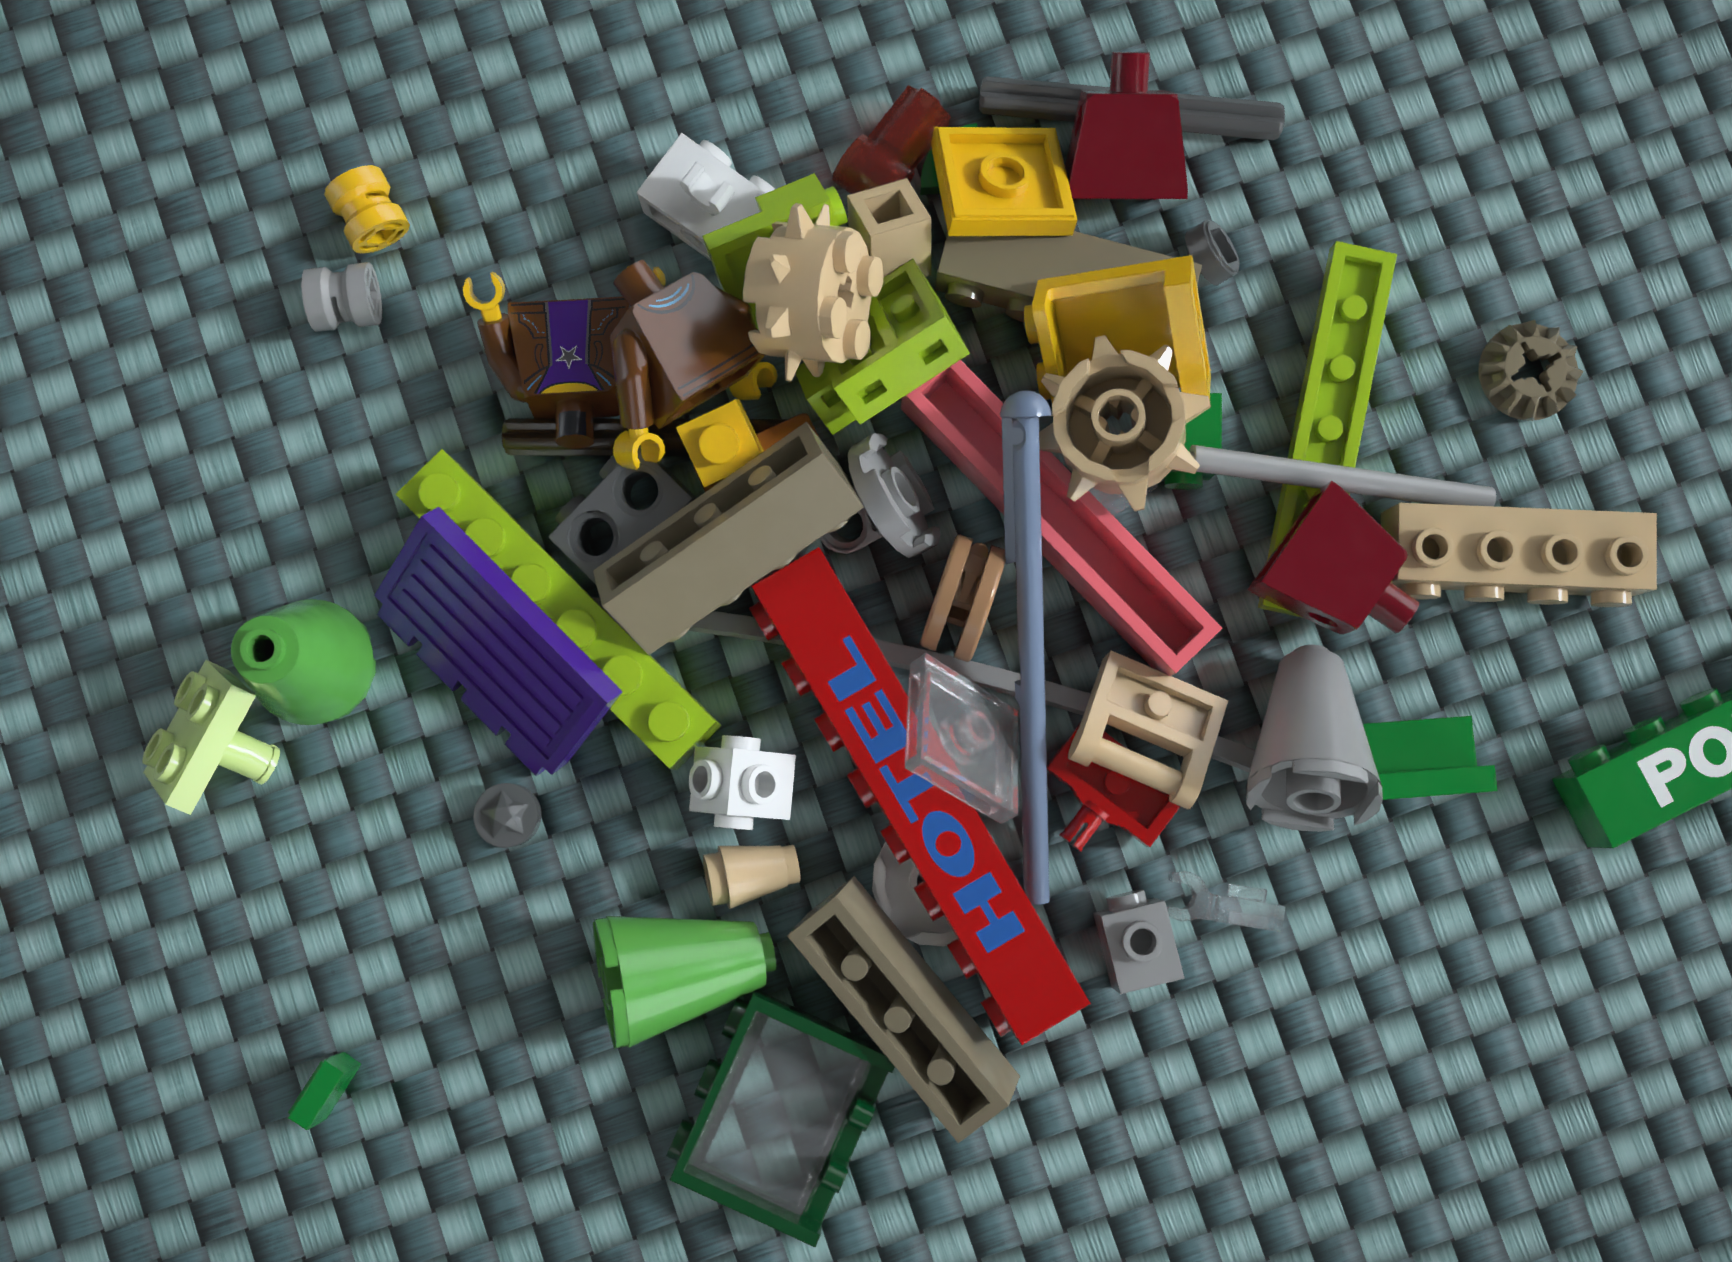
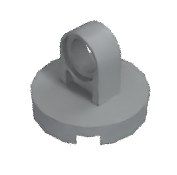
M873 433L852 445L848 452L849 471L854 483L853 487L864 506L863 509L858 511L863 521V530L861 535L854 539L844 538L836 531L826 533L819 538L827 548L836 553L848 554L855 552L884 537L896 551L911 558L919 556L939 543L941 536L940 528L933 526L928 529L924 516L935 509L922 480L901 450L891 456L887 454L883 447L887 445L886 441L888 438L883 434Z

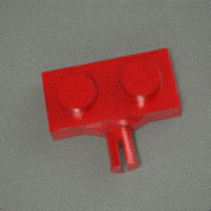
M1080 721L1047 765V771L1068 786L1079 803L1083 805L1059 836L1066 842H1071L1079 829L1085 824L1070 844L1082 852L1085 844L1104 821L1105 823L1121 827L1145 847H1151L1180 806L1169 802V794L1091 762L1086 767L1068 759L1069 749L1080 727ZM1104 731L1102 738L1124 747Z

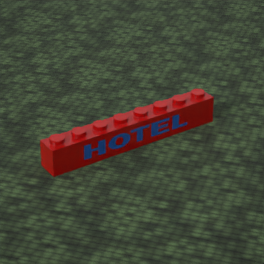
M820 547L752 585L754 594L759 602L749 607L750 612L767 641L779 635L791 658L781 664L800 697L812 691L824 713L814 718L831 750L835 752L844 746L857 769L847 774V777L864 806L868 808L877 802L890 823L880 833L899 865L911 859L923 882L913 887L931 920L934 922L944 916L957 939L947 944V947L964 976L968 979L978 973L991 996L980 1003L1000 1037L1012 1031L1015 1038L1023 1045L1091 1004Z

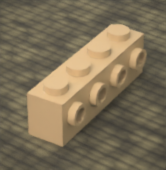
M1398 503L1381 513V526L1408 554L1406 561L1391 583L1401 588V590L1414 599H1437L1441 597V590H1463L1464 600L1472 602L1503 601L1504 592L1527 593V603L1565 604L1568 603V595L1591 596V606L1625 607L1632 605V596L1657 590V513Z

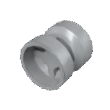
M370 262L350 264L341 272H332L327 267L309 268L303 271L301 282L302 299L308 322L315 332L335 330L343 322H353L358 327L374 326L381 323L382 301L376 272Z

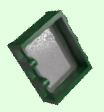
M758 989L755 990L749 1003L738 998L721 1033V1035L732 1039L722 1063L710 1058L694 1093L695 1096L705 1100L695 1124L684 1119L682 1120L666 1155L678 1161L670 1181L810 1246L816 1247L821 1236L824 1217L835 1193H839L849 1169L850 1158L862 1131L865 1132L870 1124L876 1108L875 1102L888 1072L893 1073L895 1066L877 1044L767 995Z

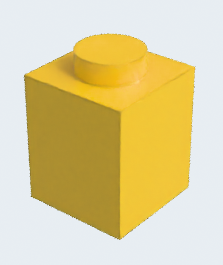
M740 399L733 400L676 427L704 487L728 477L764 452Z

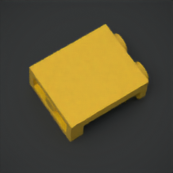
M1192 255L1039 279L1037 281L1033 302L1024 307V323L1029 343H1039L1043 362L1037 363L1036 373L1039 394L1045 400L1051 399L1053 404L1054 397L1041 382L1043 376L1048 373L1066 377L1079 362L1087 358L1091 361L1095 337L1105 335L1118 354H1121L1120 350H1132L1150 356L1163 345L1170 346L1173 352L1168 371L1174 375L1178 388H1181V392L1209 396L1210 401L1211 369Z

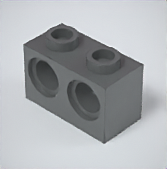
M639 446L637 451L640 461L638 470L621 467L616 462L614 456H612L599 473L604 480L587 497L579 494L571 499L557 514L555 521L559 526L549 535V538L595 584L594 569L697 498L660 461L657 463L644 461L641 455V446ZM643 477H653L658 485L657 499L650 507L637 510L631 501L632 487ZM606 521L613 531V543L607 552L595 556L587 544L588 533L594 525Z

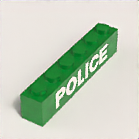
M1712 688L1693 695L1679 704L1684 713L1666 722L1663 721L1661 716L1642 721L1623 732L1628 741L1610 750H1607L1604 744L1597 745L1567 760L1571 769L1552 778V781L1587 847L1614 849L1732 789V689L1720 694L1717 688Z

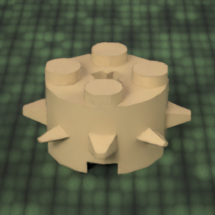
M795 203L791 207L788 223H772L774 232L771 237H757L754 241L746 265L743 287V302L756 303V320L759 330L748 332L750 341L761 354L785 357V380L789 382L792 381L801 360L804 361L814 377H819L823 373L825 362L843 363L848 359L862 360L868 353L871 333L868 318L871 297H876L880 293L884 278L880 257L869 256L867 246L858 231L850 227L830 226L829 205H823L813 224L803 205Z
M1103 335L1095 337L1091 361L1087 358L1079 362L1066 377L1048 373L1043 376L1041 382L1052 394L1054 401L1052 404L1053 423L1039 432L1040 451L1062 454L1068 469L1072 472L1066 496L1075 502L1090 489L1094 488L1108 494H1123L1135 512L1145 509L1147 488L1159 483L1172 469L1196 473L1200 465L1184 446L1186 442L1185 424L1209 409L1211 405L1209 396L1179 391L1174 375L1168 371L1173 352L1170 346L1163 345L1150 356L1132 350H1120L1121 354H1118L1107 337ZM1123 413L1130 414L1132 429L1127 433L1121 430L1119 435L1111 434L1106 420L1110 416L1120 420Z

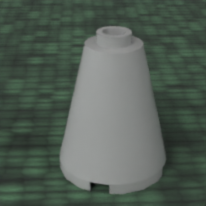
M1300 646L1293 652L1285 655L1279 662L1246 784V805L1250 810H1252L1254 805L1262 808V820L1267 823L1291 830L1330 831L1334 830V819L1354 815V826L1366 822L1380 810L1383 800L1382 785L1344 662L1341 657L1323 646Z

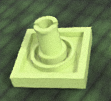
M205 660L198 673L191 671L185 677L174 700V705L179 709L167 730L160 728L154 733L142 759V763L147 765L143 773L165 805L190 815L218 765L253 779V781L262 785L270 778L280 757V749L277 746L268 745L237 731L256 695L228 669L208 660Z

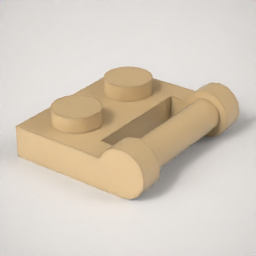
M1110 651L1103 658L1080 727L1071 743L1068 759L1086 767L1093 762L1169 794V802L1188 810L1194 805L1200 794L1228 700L1114 651ZM1106 724L1183 756L1184 759L1180 770L1102 738Z

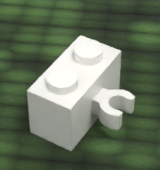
M681 133L636 193L643 212L711 261L702 236L759 213L755 197L770 192L775 188L758 176L753 175L750 180H747L730 167L732 165L730 158L713 143L702 140L698 145Z

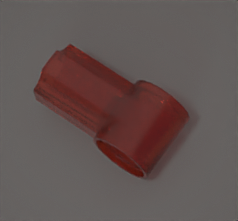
M908 85L870 135H860L848 147L833 172L832 181L850 194L906 178L911 183L915 174L914 169L931 148L934 127H947L950 124V115L933 95L923 88L917 89Z

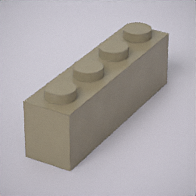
M1074 231L1073 236H948L947 234L937 271L935 290L945 292L947 300L960 306L978 308L981 307L983 302L1005 308L1006 315L1024 322L1025 305L1032 304L1039 279L1175 257ZM1194 263L1196 282L1198 284L1202 264Z
M805 422L594 569L593 573L602 606L641 648L650 655L666 643L680 639L688 632L692 625L720 606H726L734 602L746 588L772 570L783 568L789 564L797 553L826 533L834 532L843 527L850 517L863 509L864 506L848 475L810 425Z
M855 876L808 912L787 935L958 1143L1009 1106L1020 1075Z

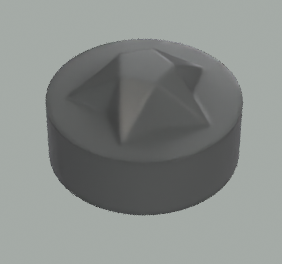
M1207 219L1186 232L1185 241L1189 251L1188 256L1192 255L1194 263L1202 264L1200 274L1208 282L1217 286L1238 273L1240 264L1237 252L1230 238L1220 225Z
M511 783L497 784L488 788L478 798L473 814L474 824L479 835L489 844L502 848L516 847L529 841L537 832L541 822V807L536 796L526 787Z

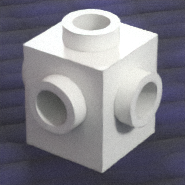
M722 735L721 748L695 746L694 763L689 774V789L691 792L689 811L715 814L714 827L753 830L754 817L790 820L796 755L760 751L761 739Z

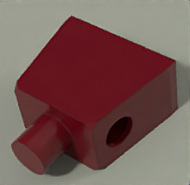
M1111 52L1110 90L1081 91L1065 164L1072 199H1188L1178 96L1171 91L1148 90L1150 52Z
M1330 481L1314 493L1248 588L1255 595L1342 635L1357 630L1368 615L1397 634L1411 620L1420 604L1419 601L1391 583L1407 559L1408 554L1406 550L1343 488L1333 481Z

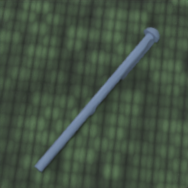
M1023 390L1010 395L1003 403L1000 411V417H1002L1005 564L1016 562L1017 631L1021 680L1015 681V698L1019 704L1024 892L1032 905H1041L1050 901L1039 417L1051 416V409L1048 402L1040 394Z

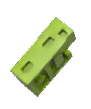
M913 258L885 276L880 293L876 297H871L868 318L871 339L868 353L862 360L848 359L843 363L825 362L823 373L819 377L812 376L804 362L796 370V375L806 400L832 435L855 420L861 425L970 354L938 295Z

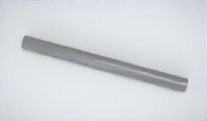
M1192 445L1189 449L1190 454L1200 465L1196 472L1318 489L1333 481L1347 493L1427 504L1494 506L1496 502V491L1493 487L1198 445Z

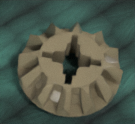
M1535 320L1512 326L1508 325L1489 340L1481 354L1479 379L1484 394L1494 407L1515 419L1535 421L1556 414L1576 396L1577 382L1584 372L1578 368L1575 358L1577 346L1568 344L1560 336V327L1548 328L1536 324ZM1524 354L1531 362L1539 359L1542 361L1547 359L1550 364L1546 366V370L1539 375L1541 385L1533 377L1512 381L1511 377L1518 373V369L1525 364Z

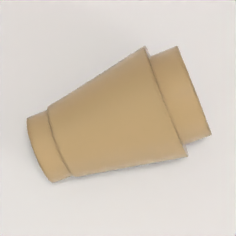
M780 845L718 846V852L703 855L705 879L712 906L727 903L728 908L732 909L788 887L790 884L800 883V868L794 845L783 847Z

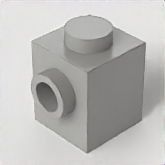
M1144 890L1130 891L1106 898L1109 909L1093 913L1112 989L1120 994L1185 979L1164 900L1157 898L1146 899Z

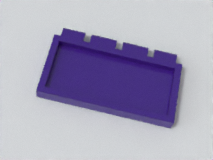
M440 507L420 517L374 595L383 604L377 615L408 647L418 641L423 644L417 652V656L451 691H455L461 685L467 689L461 697V701L496 736L505 730L511 734L505 745L535 776L541 774L545 769L553 775L569 762L623 691Z

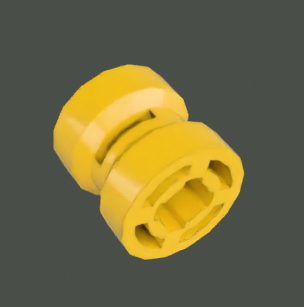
M373 165L360 166L342 173L328 184L324 193L332 211L336 215L342 216L346 222L344 234L351 248L356 253L362 254L375 252L394 244L408 232L410 227L399 204L392 203L388 197L391 187L380 167Z

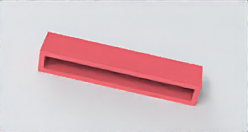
M959 360L902 397L901 410L1004 515L1002 417H1000L1003 402L962 360ZM1040 451L1042 555L1153 669L1169 676L1176 674L1223 628L1089 491L1075 502L1066 497L1072 473L1051 452Z

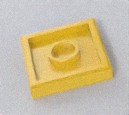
M934 127L931 147L948 236H1073L1077 215L1056 128Z

